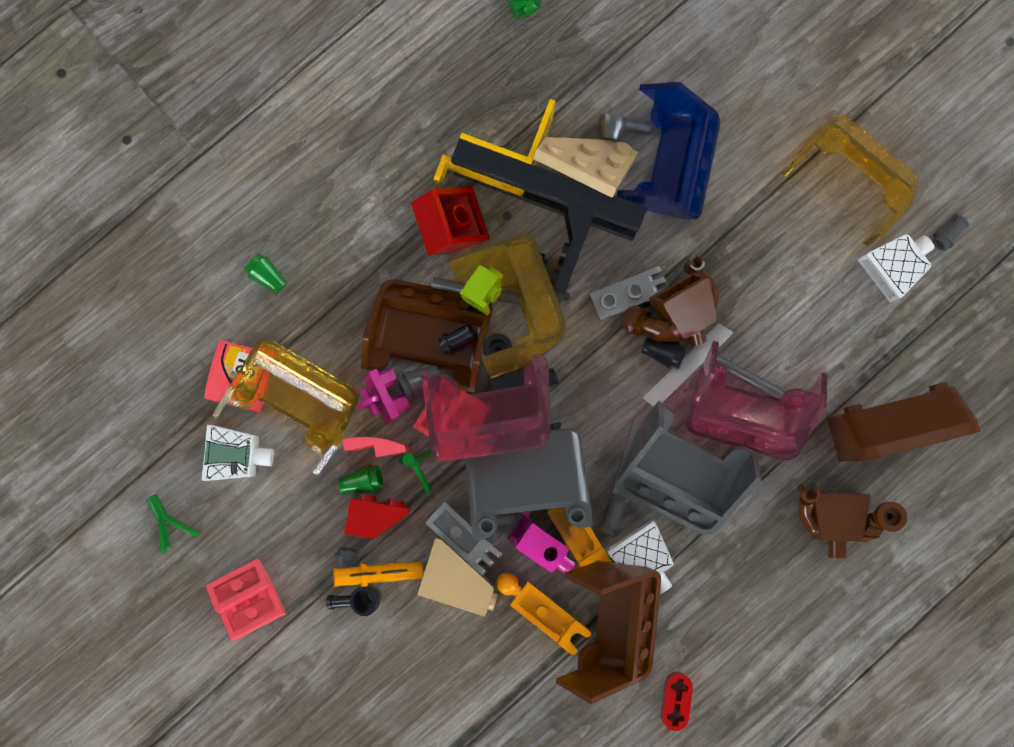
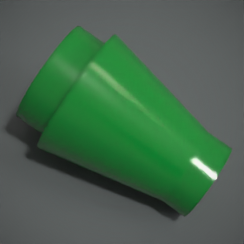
M260 253L254 256L244 268V271L248 273V278L271 290L276 295L288 283L283 279L267 256L263 257Z
M368 464L344 477L338 478V486L342 494L377 492L384 485L383 475L378 465L372 466Z

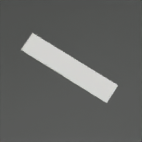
M718 323L706 335L707 341L702 345L695 346L683 358L680 368H672L643 399L653 407L658 401L663 403L734 332Z

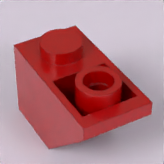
M359 494L358 498L350 499L344 534L374 539L410 514L411 507H405V501L388 498L387 503L376 502V496Z

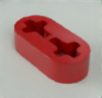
M682 672L669 674L664 683L661 719L665 726L673 731L684 729L688 724L693 684ZM678 679H681L686 688L680 689L679 698H675L676 691L671 685L676 684ZM678 704L677 710L682 715V718H677L676 723H672V720L667 715L668 713L672 714L674 712V705Z

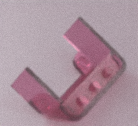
M713 340L699 371L686 419L688 431L694 435L731 446L748 447L759 454L775 459L792 460L796 458L827 408V374L823 372L820 374L811 392L802 389H790L783 394L780 401L726 385L728 381L727 370L716 364L719 342Z

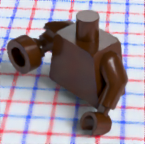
M696 256L693 259L696 267L692 265L690 260H687L683 265L684 271L688 274L686 277L649 297L660 319L652 317L651 313L643 307L631 306L627 308L622 316L623 328L636 336L645 333L651 334L650 338L657 342L688 338L691 346L704 344L707 338L703 329L716 321L715 310L719 297V289L709 273L703 271L705 266L704 259Z
M814 482L812 483V488L806 492L803 484L798 485V491L801 495L798 517L807 532L812 534L814 539L828 541L829 558H846V541L867 542L880 538L884 531L896 532L901 530L907 522L905 508L896 502H883L876 507L874 512L868 513L870 494L820 492Z

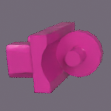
M375 369L364 378L368 388L359 391L364 400L357 404L359 411L368 408L372 417L381 414L387 425L397 419L399 414L409 407V403L403 393L390 398L386 390L397 384V379L392 369L379 373Z

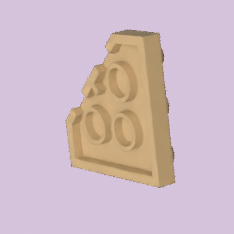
M546 137L536 149L533 159L612 198L634 163L638 152L633 150L629 144L615 140Z

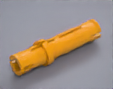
M422 561L367 566L366 563H360L359 567L333 568L334 587L359 584L361 587H367L370 583L420 580L423 578ZM405 571V572H399V573L382 574V573H387V572Z

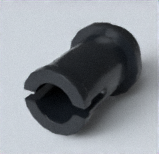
M466 323L449 334L443 333L441 335L442 338L438 339V343L445 354H454L457 348L477 339V335L472 325Z

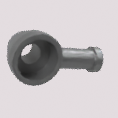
M599 114L601 138L619 141L624 130L650 135L652 121L647 120L645 122L627 119V117L614 114Z

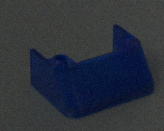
M681 82L640 84L639 90L654 101L650 116L655 127L661 131L651 182L642 181L635 190H617L616 196L648 207L646 211L681 219L696 220L703 211L720 129L719 114Z

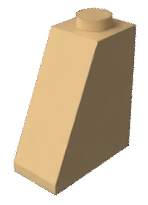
M437 536L417 595L485 617L487 610L493 611L498 594L493 593L494 584L475 570L442 538Z

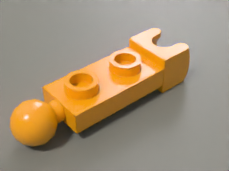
M565 507L551 508L546 511L580 567L591 564L596 560L612 563L591 527L578 528L571 525L567 520Z
M505 572L498 576L496 580L497 590L503 595H513L515 597L510 606L556 641L567 652L575 656L577 649L570 641L572 635L579 633L588 638L591 636V630L529 581L522 588L519 586V581L515 574Z

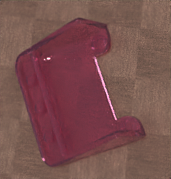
M540 354L532 355L533 361L529 362L524 369V386L461 396L457 380L447 375L436 376L430 373L421 374L430 446L433 455L441 461H454L539 448L545 445L551 433L550 386L547 358Z

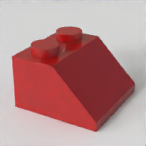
M473 187L431 189L411 202L428 256L450 254L490 240Z

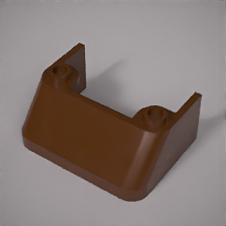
M947 382L928 386L930 392L865 409H862L861 404L843 408L844 414L827 417L839 462L877 459L981 432L977 418L956 387H948Z
M601 561L565 572L566 579L600 595L596 641L588 644L579 652L578 669L558 677L556 684L592 704L643 681L649 675L654 658L661 575L658 571L646 566Z

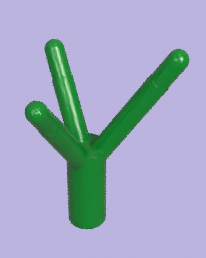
M433 447L416 457L407 453L398 462L399 465H407L414 469L427 493H430L432 489L419 467L420 461L438 451L437 447Z
M152 495L146 499L158 522L161 553H165L166 549L171 548L166 522L194 537L199 536L198 531L168 516L157 495Z

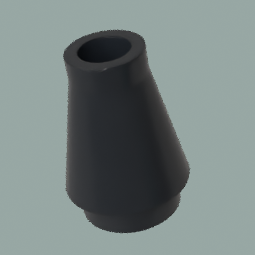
M647 337L641 353L651 357L670 370L672 367L679 369L686 347L680 346V342H657Z

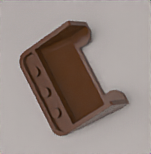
M398 279L386 280L380 286L363 334L361 368L371 371L375 369L382 371L386 369L390 357L436 365L437 367L454 370V385L459 389L474 392L483 356V345L490 324L492 304L489 303L488 305L491 312L487 316L466 303L460 293L434 289L431 286ZM466 323H470L476 332L477 339L457 348L454 354H445L438 343V339L442 338L441 335L443 333L449 334Z

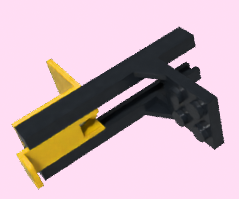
M550 99L528 157L461 133L453 156L442 155L434 176L435 185L441 187L447 170H451L455 176L563 215L569 244L565 242L558 261V265H561L562 268L560 271L554 270L548 291L552 292L550 300L561 304L590 226L633 241L636 232L640 229L648 207L615 195L611 198L583 183L535 166L537 161L533 159L534 154L546 138L554 117L556 101Z

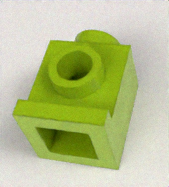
M479 265L461 290L460 295L466 303L488 316L491 312L488 305L490 302L494 303L502 292L501 280L504 276L493 267L486 269Z

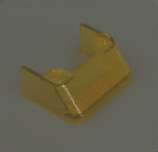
M844 114L833 115L781 174L786 177L814 145L826 154H835L840 151L884 188L883 200L886 206L891 209L863 242L866 246H869L882 238L911 205L919 188V178L914 171Z
M518 234L448 259L455 279L458 282L469 280L479 265L486 269L493 267L503 274L501 288L505 289L513 286L530 334L518 338L512 347L482 357L490 379L535 363L564 337L566 333L565 318L536 242L530 235Z
M260 339L254 345L211 417L217 420L227 402L244 409L252 407L256 400L263 402L308 428L304 435L305 442L312 450L321 454L312 472L318 476L337 450L359 402V396L351 386L269 339Z

